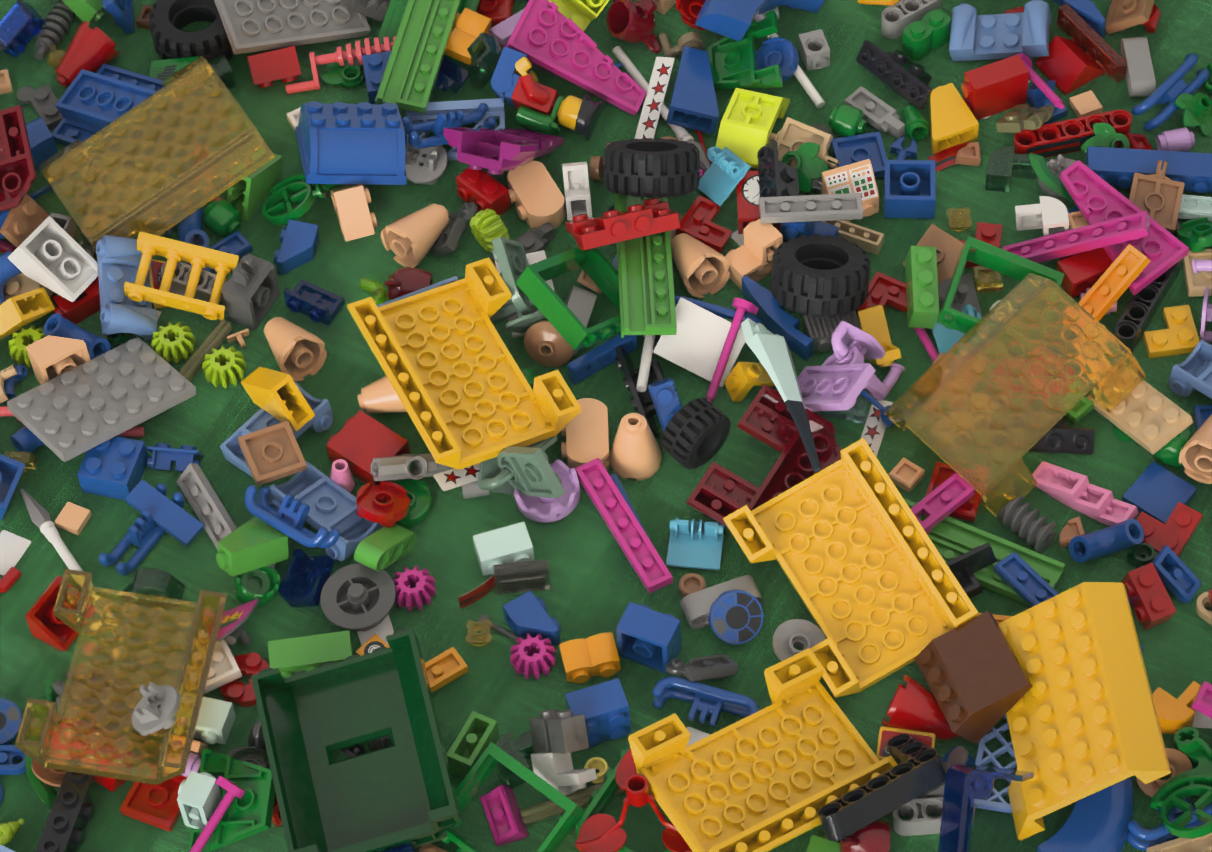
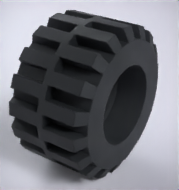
M694 399L684 405L669 421L663 432L661 446L683 467L688 470L696 469L708 462L720 450L730 431V419L707 399Z

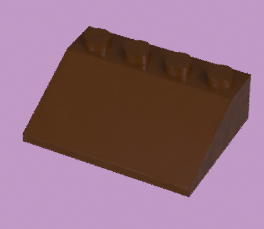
M989 611L933 639L915 658L952 732L975 744L1033 687L994 616Z

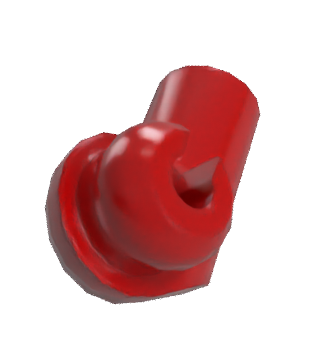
M11 567L0 579V593L9 591L21 577V572L15 567Z

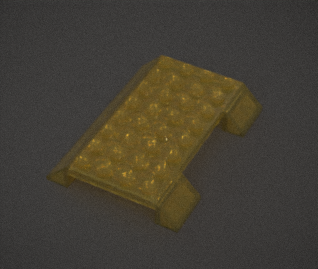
M203 56L198 57L161 82L162 89L84 142L77 139L38 166L95 251L97 241L103 235L137 239L139 231L160 236L275 157L252 121Z
M1029 273L900 396L884 414L902 431L908 427L955 472L982 495L981 504L998 518L1000 511L1011 500H1015L1018 496L1024 497L1037 485L1036 480L1021 457L1091 389L1090 396L1106 411L1111 413L1146 379V375L1130 349L1055 282Z
M65 569L53 614L76 631L79 636L56 715V702L28 698L15 747L44 768L157 785L185 773L227 594L200 590L197 603L92 587V573ZM149 682H153L158 686L170 685L182 695L180 705L174 715L176 717L175 723L169 729L162 728L152 734L142 736L132 725L134 708L143 697L139 691L140 685H145L148 688Z

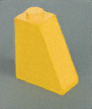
M953 83L933 89L929 100L931 153L934 155L949 147L978 140L979 123Z
M44 287L9 298L0 305V341L20 330L21 327H25L55 310Z
M259 366L241 381L253 403L279 421H288L293 431L297 432L315 416L290 374Z

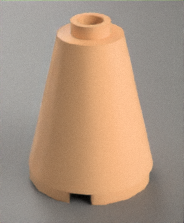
M433 203L387 225L381 231V240L387 252L391 249L396 255L393 259L403 267L414 268L418 266L449 223V213L444 206Z
M686 233L678 234L671 240L672 258L686 290L692 296L705 298L703 295L709 292L713 295L725 286L730 278V272L728 271L730 262L723 254Z
M275 317L267 322L264 334L281 372L290 374L294 381L305 380L303 377L308 374L313 376L321 369L326 360L327 352L325 351L324 342L318 336L282 317Z
M387 376L361 388V394H358L361 410L366 409L367 413L407 412Z
M629 413L621 419L609 455L610 465L614 473L626 480L627 477L636 478V481L652 477L659 470L662 460L661 449L645 417L639 413Z
M1212 414L1182 447L1179 455V463L1181 464L1182 462L1185 467L1184 472L1192 479L1205 484H1212Z

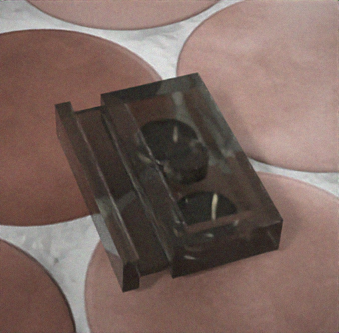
M548 559L493 565L497 595L551 589Z

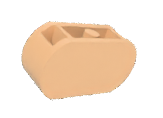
M532 160L508 172L507 182L510 203H515L519 218L522 221L525 220L530 229H538V227L547 222L556 229L564 222L566 217L565 198L543 163Z
M593 398L579 399L577 401L582 408L581 412L561 430V435L566 436V442H561L562 458H567L569 468H576L599 458L605 469L608 470L610 467L608 408L604 403Z

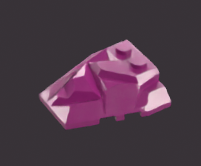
M467 127L444 128L443 135L449 145L457 147V159L459 162L469 164V168L474 170H484V168H487L488 173L502 175L503 171L514 170L517 166H523L536 157L551 153L563 145L564 140L561 137L527 129L500 128V130H488V128H480V131Z

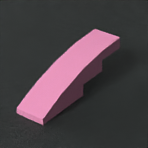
M1044 461L1041 462L1028 479L1029 483L1052 498L1108 526L1130 518L1135 519L1139 514L1137 506L1114 499L1112 491L1090 484L1087 476Z

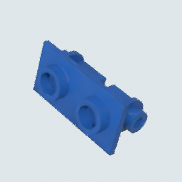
M156 443L155 447L147 446V450L152 453V457L148 456L147 466L152 467V470L171 471L172 461L176 462L175 471L184 472L190 463L198 464L201 467V462L197 460V457L204 458V455L194 446L181 445V449L171 448V445Z

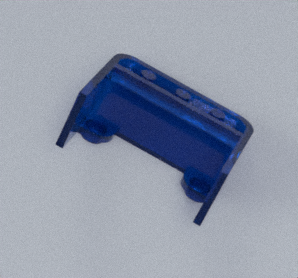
M967 763L952 765L947 770L945 776L938 852H969L974 799L988 797L993 791L995 778L1022 782L1032 779L1034 772Z

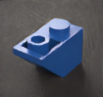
M289 219L287 228H283L281 231V249H276L274 255V264H277L279 275H284L314 259L319 241L318 225Z
M531 590L503 605L504 620L516 636L526 638L527 633H529L532 638H535L540 633L542 640L549 638L551 645L557 646L560 644L559 632H561V627L555 617H549L545 603L540 597L536 598Z

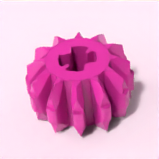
M417 565L413 570H409L405 566L404 573L396 572L393 582L396 589L395 601H397L399 608L406 606L410 612L413 607H417L421 611L423 608L422 604H431V597H435L436 588L435 579L429 575L427 568L420 571Z
M527 633L525 640L518 637L517 645H512L510 649V664L514 667L517 675L524 673L526 680L531 675H534L539 680L541 673L548 676L550 673L549 668H553L556 664V649L551 645L549 638L542 640L540 633L535 638H532Z

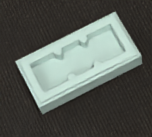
M1182 195L1178 218L1191 220L1207 217V221H1212V197Z

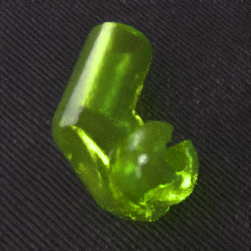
M366 277L361 279L359 288L372 293V298L376 305L385 302V299H388L387 291L383 284Z

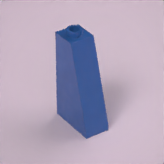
M684 46L666 123L714 134L719 111L708 52Z

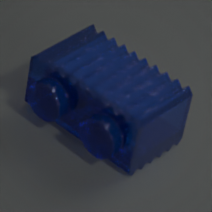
M18 0L0 21V48L3 52L15 58L25 50L27 43H30L33 36L40 32L42 25H45L43 18L30 4Z

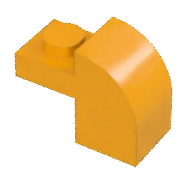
M1193 681L1178 699L1160 687L1153 692L1152 697L1161 733L1175 734L1181 728L1193 726L1197 710L1191 708L1200 684Z

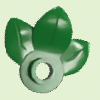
M358 58L355 59V65L351 66L348 60L345 61V66H340L337 62L327 64L328 72L321 75V79L329 85H343L348 88H354L361 85L364 81L362 72L364 66L359 65Z
M1202 92L1195 95L1188 93L1180 94L1174 103L1184 110L1183 127L1194 128L1199 126L1203 136H1209L1212 133V100L1210 97Z
M1095 123L1093 124L1095 136L1086 140L1080 147L1081 151L1086 154L1088 146L1114 148V143L1120 141L1121 148L1129 149L1130 142L1124 134L1116 133L1110 124Z
M812 142L803 143L796 151L787 152L781 162L791 166V162L794 159L797 160L798 163L795 168L798 169L799 190L802 192H811L812 179L822 178V172L829 170L826 162L817 157L820 145Z

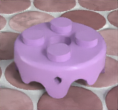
M558 459L550 464L553 471L560 477L561 485L565 490V493L559 498L527 496L515 489L513 495L520 512L528 519L541 523L558 521L568 516L578 505L581 496V488L574 467L569 468Z

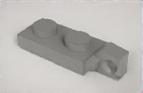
M861 86L844 100V104L861 109L864 113V120H867L869 124L883 133L888 131L890 135L897 139L905 134V124L900 121L897 110Z

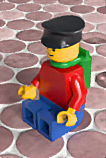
M504 46L491 78V86L497 98H503L504 102L508 103L509 106L518 109L516 115L517 125L536 132L552 135L553 133H561V128L556 124L558 121L560 125L575 130V134L583 135L589 141L600 117L604 101L594 102L588 94L584 96L583 100L571 95L566 98L561 95L559 96L556 90L538 83L539 80L533 70L530 71L533 66L527 54Z

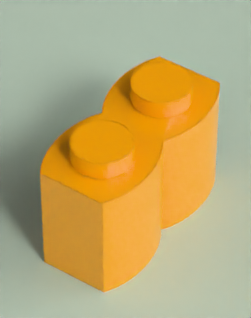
M465 8L462 13H457L454 23L455 28L451 32L445 55L471 66L489 33V29H491V19Z
M612 632L596 634L586 639L569 640L559 645L567 682L580 684L588 681L593 676L610 677L621 670Z

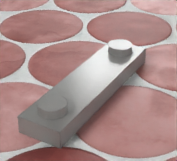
M861 193L759 197L761 224L863 219Z
M190 463L176 482L200 522L204 524L206 532L218 550V542L236 530L237 527L199 465Z

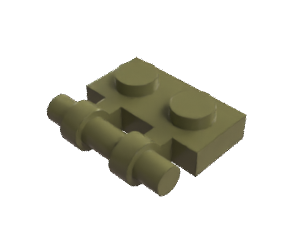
M1028 104L1016 105L996 123L997 132L1020 133L1024 129H1039L1044 122L1052 118L1054 107L1047 105L1038 109V107H1029Z

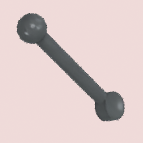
M488 615L480 616L479 622L481 626H489L510 639L517 641L518 636L490 621Z

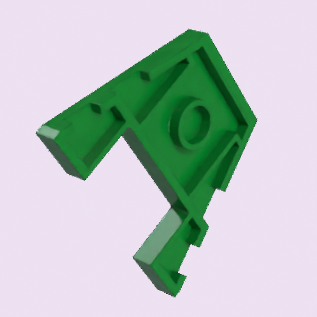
M774 10L766 13L767 17L758 23L755 20L752 21L740 42L725 37L707 47L714 89L783 87L782 70L779 64L757 70L755 39L778 33L777 15Z
M203 749L199 773L206 772L212 776H224L244 789L246 793L242 799L235 796L201 852H211L270 829L276 793L271 770L233 759L224 754L215 753L209 749ZM222 788L221 800L227 792L224 788ZM191 829L187 852L190 851L203 829Z

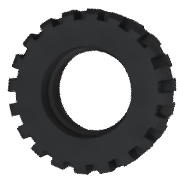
M156 0L149 14V26L155 50L162 60L198 56L203 69L208 68V70L215 69L216 65L220 64L222 66L228 61L227 58L234 56L214 0ZM207 21L213 23L201 31H181L184 26L193 22Z
M644 138L612 142L604 150V185L612 193H619L624 196L630 195L632 197L662 198L693 193L699 186L700 152L696 145L674 139Z
M812 234V236L801 235L796 239L791 238L786 243L783 242L773 254L771 293L780 305L786 306L792 312L797 311L801 315L807 316L809 314L814 315V317L846 315L850 311L857 310L867 299L871 262L862 248H859L856 243H850L847 239L841 237L834 238L832 235L820 236V234Z

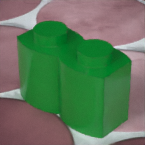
M940 8L928 12L922 20L914 21L907 25L903 30L902 51L915 61L927 56L931 49L945 45L950 39L951 18Z

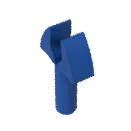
M905 137L899 138L891 145L890 153L897 154L896 160L917 159V145L914 139H912L911 146L903 150Z

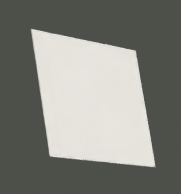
M681 297L675 307L676 335H661L653 353L711 382L732 323ZM741 327L723 373L720 387H723V381L729 375L745 343Z

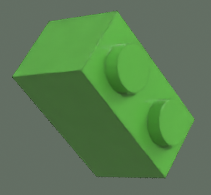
M475 711L471 712L447 753L451 773L465 778L491 742L496 745L500 738L496 720Z

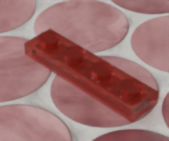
M1067 3L1060 6L1057 16L1058 27L1065 31L1104 70L1107 76H1111L1117 83L1124 80L1127 62Z

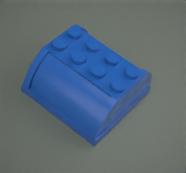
M317 101L302 104L298 126L295 128V137L306 184L406 185L405 130L397 104H370L367 102L359 104L335 102L328 104Z

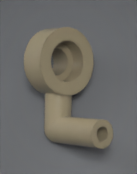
M689 32L682 35L678 40V45L671 47L666 33L658 35V40L665 57L674 58L682 54L684 46L701 50L704 45L700 34L697 32Z

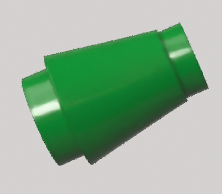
M907 106L903 110L906 135L916 141L922 140L929 133V123L915 106Z

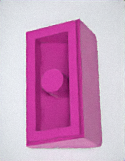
M501 784L480 797L496 846L499 847L529 836L526 825H524L521 819L520 808L514 791L511 788Z

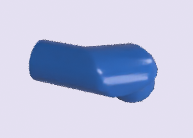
M23 364L14 365L18 374L4 380V389L8 399L15 397V385L28 374V369Z

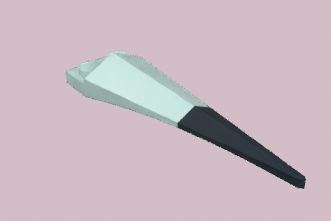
M747 318L741 323L745 342L757 356L783 398L800 434L813 471L816 474L821 470L792 355L784 336L771 333L761 323L757 324Z

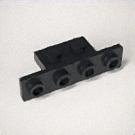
M865 40L856 61L916 108L924 109L932 92V88L928 85L932 76L924 71L925 68L922 65L908 59L909 56L905 52L900 50L884 52L870 40Z
M771 140L760 148L757 155L760 197L799 196L798 169L778 160L777 141Z
M619 345L615 348L618 356L615 360L620 370L624 371L625 377L623 382L626 388L633 395L630 399L635 410L645 417L656 438L660 436L653 417L657 413L648 390V385L666 379L663 370L656 359L651 360L647 389L645 392L637 391L636 385L639 368L635 369L630 355Z
M1022 412L1014 414V425L988 424L987 449L1093 454L1095 430L1093 428L1068 427L1067 416H1062L1058 413L1036 415L1032 412Z
M985 543L963 555L950 559L946 564L970 599L983 593L974 573L995 563L997 560L990 543Z
M74 760L70 761L35 852H76L78 845L83 844L86 835V824L88 820H92L95 812V805L91 800L89 790L97 772L96 765Z

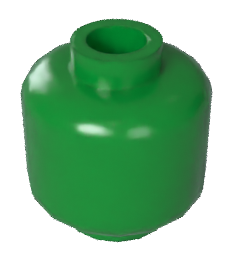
M841 104L838 108L834 107L828 125L831 126L834 134L848 137L863 134L867 120H864V113L861 109Z
M214 200L204 211L206 226L221 237L232 234L241 227V212L226 200Z

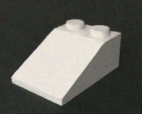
M50 216L7 257L25 276L71 302H74L98 277L97 262Z

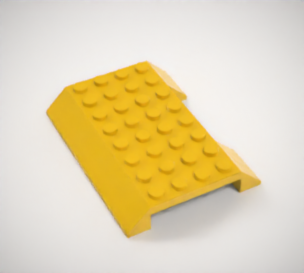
M489 257L467 264L464 279L377 307L372 297L347 304L349 312L436 463L458 470L495 458L508 446L526 447L554 437L582 409L559 370L535 377L533 390L490 321V318L511 298L512 294Z
M864 438L841 450V460L752 511L745 505L723 518L750 563L770 560L778 561L825 635L826 639L810 648V650L825 668L822 678L835 698L862 692L915 661L917 655L933 639L966 623L979 614Z
M1083 582L998 623L1033 686L1006 713L1017 763V770L1008 788V795L1017 838L1020 841L1045 830L1043 816L1133 775L1143 783L1148 784L1171 773L1126 588L1123 583Z
M809 648L765 669L764 675L772 705L689 746L687 744L691 734L676 713L629 735L628 740L637 774L646 777L650 793L693 852H768L820 825L821 822L818 816L820 808L898 765L891 755L882 760L878 759L820 683L825 668Z

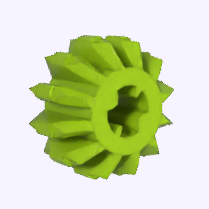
M488 208L484 211L481 210L471 218V232L474 234L479 246H482L485 251L492 253L494 249L492 240L498 237L509 239L508 229L494 210Z
M169 321L166 327L159 325V331L153 332L152 349L166 362L174 361L178 365L180 359L187 361L188 354L194 353L195 337L188 326H183L180 321L175 325Z
M31 325L27 330L21 327V332L13 333V339L9 340L8 346L11 358L17 364L26 365L29 370L32 365L26 347L36 340L46 337L42 327L35 329Z
M222 344L220 350L212 348V354H205L202 370L205 373V379L208 383H212L215 388L222 384L227 389L228 384L236 386L237 380H244V372L247 366L241 351H236L233 346L226 349Z

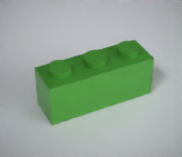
M911 245L905 260L908 327L933 329L939 315L936 247Z
M350 631L268 641L270 668H278L283 677L286 678L292 676L297 671L317 669L324 663L345 661L347 657L353 655Z

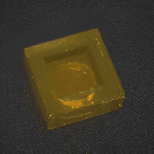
M983 266L973 267L972 274L977 293L1000 291L1003 289L1000 273Z
M5 451L4 456L26 464L23 472H27V469H36L37 459L31 453Z

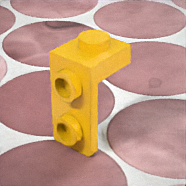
M877 305L858 311L857 315L861 330L872 335L885 350L883 358L868 360L880 367H887L895 363L894 360L902 358L900 349L892 345L883 306Z
M738 362L723 381L733 402H741L754 385L763 386L765 384L767 386H775L763 365L756 362Z

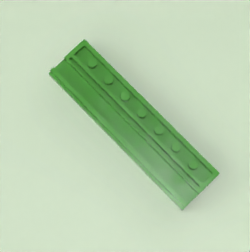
M408 0L377 92L375 104L394 103L398 105L399 109L426 113L462 0Z
M614 193V210L618 209L619 212L627 211L628 206L644 205V200L650 198L624 196ZM659 197V201L668 202V197ZM670 230L616 243L621 338H624V335H676L677 326Z
M904 499L910 509L917 504ZM924 514L919 517L922 521L927 518ZM949 516L932 528L928 534V537L945 562L963 555L975 547L990 543L997 561L975 572L974 575L982 587L1026 605L1028 604L994 572V565L1015 551L1053 589H1055L1066 569L1065 563Z

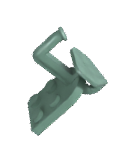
M498 237L492 240L494 247L492 252L495 260L499 263L501 269L500 276L512 296L490 318L492 324H496L518 315L517 319L505 324V329L511 332L525 333L532 324L547 320V318L541 312L534 313L538 308L516 284L526 267L529 266L523 244L504 237Z
M557 436L531 444L529 447L508 446L497 457L481 462L478 487L483 490L503 494H511L516 489L527 496L559 498L565 493V490L561 485L560 477L548 463L549 458L544 452L555 443Z

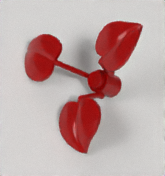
M630 748L621 759L615 773L617 785L626 791L627 795L623 799L624 805L619 821L616 823L614 817L608 814H596L589 817L579 830L578 838L575 842L576 848L582 852L619 851L627 841L626 832L620 827L624 824L629 805L642 807L648 802L662 825L667 827L662 832V841L665 847L672 852H693L671 821L668 822L664 818L654 801V797L649 793L646 777L637 774Z

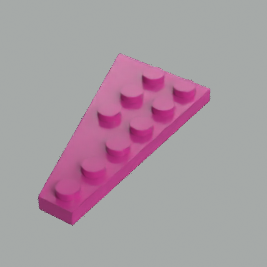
M529 0L505 47L527 54L531 62L635 116L645 98L646 92L626 72L622 73L613 64L614 61L608 55L605 56L597 48L598 45L571 19H567L558 11L559 7L554 2L550 3L548 0Z
M1077 160L1060 174L1061 182L1089 225L1143 212L1080 160ZM1151 217L1149 236L1103 247L1112 262L1116 260L1129 244L1151 261L1129 286L1133 295H1136L1178 263L1189 252V247Z

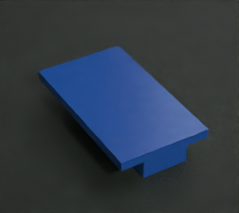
M103 63L97 73L82 69L55 106L63 116V119L52 132V136L56 143L182 181L235 106L231 100Z

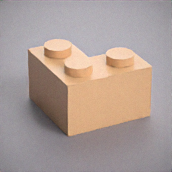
M346 184L341 187L331 188L330 194L335 213L338 215L344 240L350 241L375 234L374 228L378 227L374 212H369L368 203H371V197L368 188L362 184Z
M760 219L750 222L743 229L744 244L737 249L729 251L725 256L730 262L728 270L730 272V279L741 290L742 278L744 276L757 283L772 273L773 254L783 243V235L771 223L761 224Z

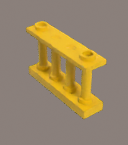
M139 231L137 250L143 254L134 284L129 282L124 284V296L135 302H142L144 300L200 314L209 320H224L225 306L219 305L222 287L227 275L233 273V270L239 263V256ZM155 255L163 256L167 259L159 290L144 286L152 256ZM180 261L192 265L184 296L169 292L177 262ZM205 267L217 271L209 302L194 299L201 271Z

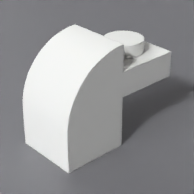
M587 162L562 164L567 220H573V216L587 214L588 217H592Z
M1039 196V204L1015 206L1017 231L1042 228L1043 236L1069 230L1067 208L1056 198Z
M537 752L531 754L533 772L565 796L575 793L578 789L586 788L587 782L597 779L595 768L573 769L571 753Z

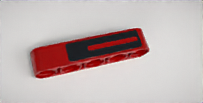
M1121 109L1045 124L1039 129H1024L1022 132L1015 133L1013 157L1020 162H1029V153L1048 158L1058 156L1059 154L1063 155L1081 151L1080 147L1082 144L1095 136L1093 124L1107 123L1114 128L1116 133L1130 134L1132 116L1128 111Z

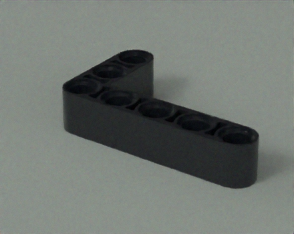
M1180 261L1136 295H1133L1115 326L1113 337L1117 345L1114 348L1115 351L1121 354H1129L1135 350L1177 278Z
M908 734L892 737L887 742V747L890 755L898 765L819 809L818 816L826 838L829 841L844 839L942 784L947 779V774L939 752Z

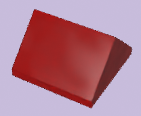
M1057 35L1049 44V56L1039 57L1035 62V66L1049 80H1054L1055 86L1064 95L1073 92L1104 74V70L1075 41Z
M57 575L27 612L25 618L32 636L65 652L97 611L60 575Z

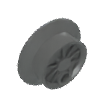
M361 563L351 564L337 570L325 582L320 597L321 607L327 619L334 625L352 631H367L378 626L389 614L395 603L396 589L391 576L385 570L377 572Z

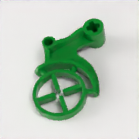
M301 171L278 182L269 189L271 195L265 201L262 213L272 225L288 224L289 219L296 220L311 208L315 201V196H319L321 199L325 198L326 192L335 186L341 187L346 184H306L304 171ZM310 185L316 186V190L313 191ZM301 191V192H299V193H297V194H295V195H293V196H291V197H290V195H289V194H291V193ZM282 198H284V200L286 201V205L284 204V202H280L279 204L277 203ZM292 202H293L294 205H296V204L302 202V203H301L299 206H297L295 209H294L293 206L291 205ZM285 210H288V213H285V214H283V215L276 216V215H278V214L284 212Z
M1184 727L1174 735L1177 749L1190 759L1192 765L1198 764V766L1176 775L1162 785L1153 796L1150 807L1154 808V810H1159L1161 807V817L1164 826L1171 834L1180 838L1192 839L1208 835L1212 832V815L1202 811L1212 802V749L1200 738L1196 728ZM1203 795L1195 802V814L1197 819L1205 824L1184 828L1192 820V810L1190 804L1182 799ZM1174 806L1184 813L1175 822L1171 823L1168 821V814Z

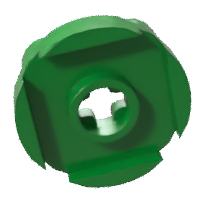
M1200 217L1182 223L1181 230L1177 229L1178 239L1187 247H1190L1192 252L1204 251L1206 247L1212 246V221L1207 222V217Z
M411 478L409 480L400 481L398 479L390 481L402 486L407 491V497L411 499L408 514L403 519L396 521V524L409 530L414 525L425 520L433 505L429 488L422 481Z

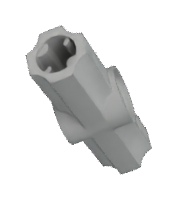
M405 453L401 456L373 458L371 463V474L374 481L409 478L418 480L453 469L452 467L436 463L431 453L414 455ZM414 461V469L410 472L409 465Z

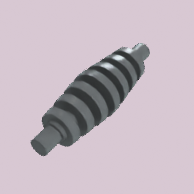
M62 0L57 2L43 21L35 43L37 51L34 56L38 60H43L46 54H51L69 31L75 13Z

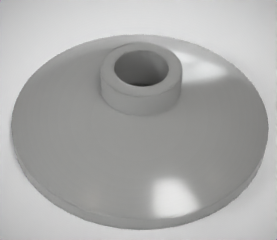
M791 619L777 627L772 638V646L776 656L783 661L808 648H812L824 641L826 637L814 623L803 619ZM794 646H799L802 650H797Z

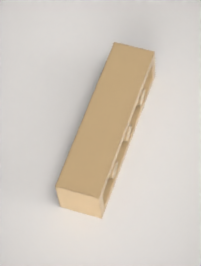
M844 220L822 221L838 226L839 238L847 239L850 243H856L864 251L878 255L884 244L883 233Z

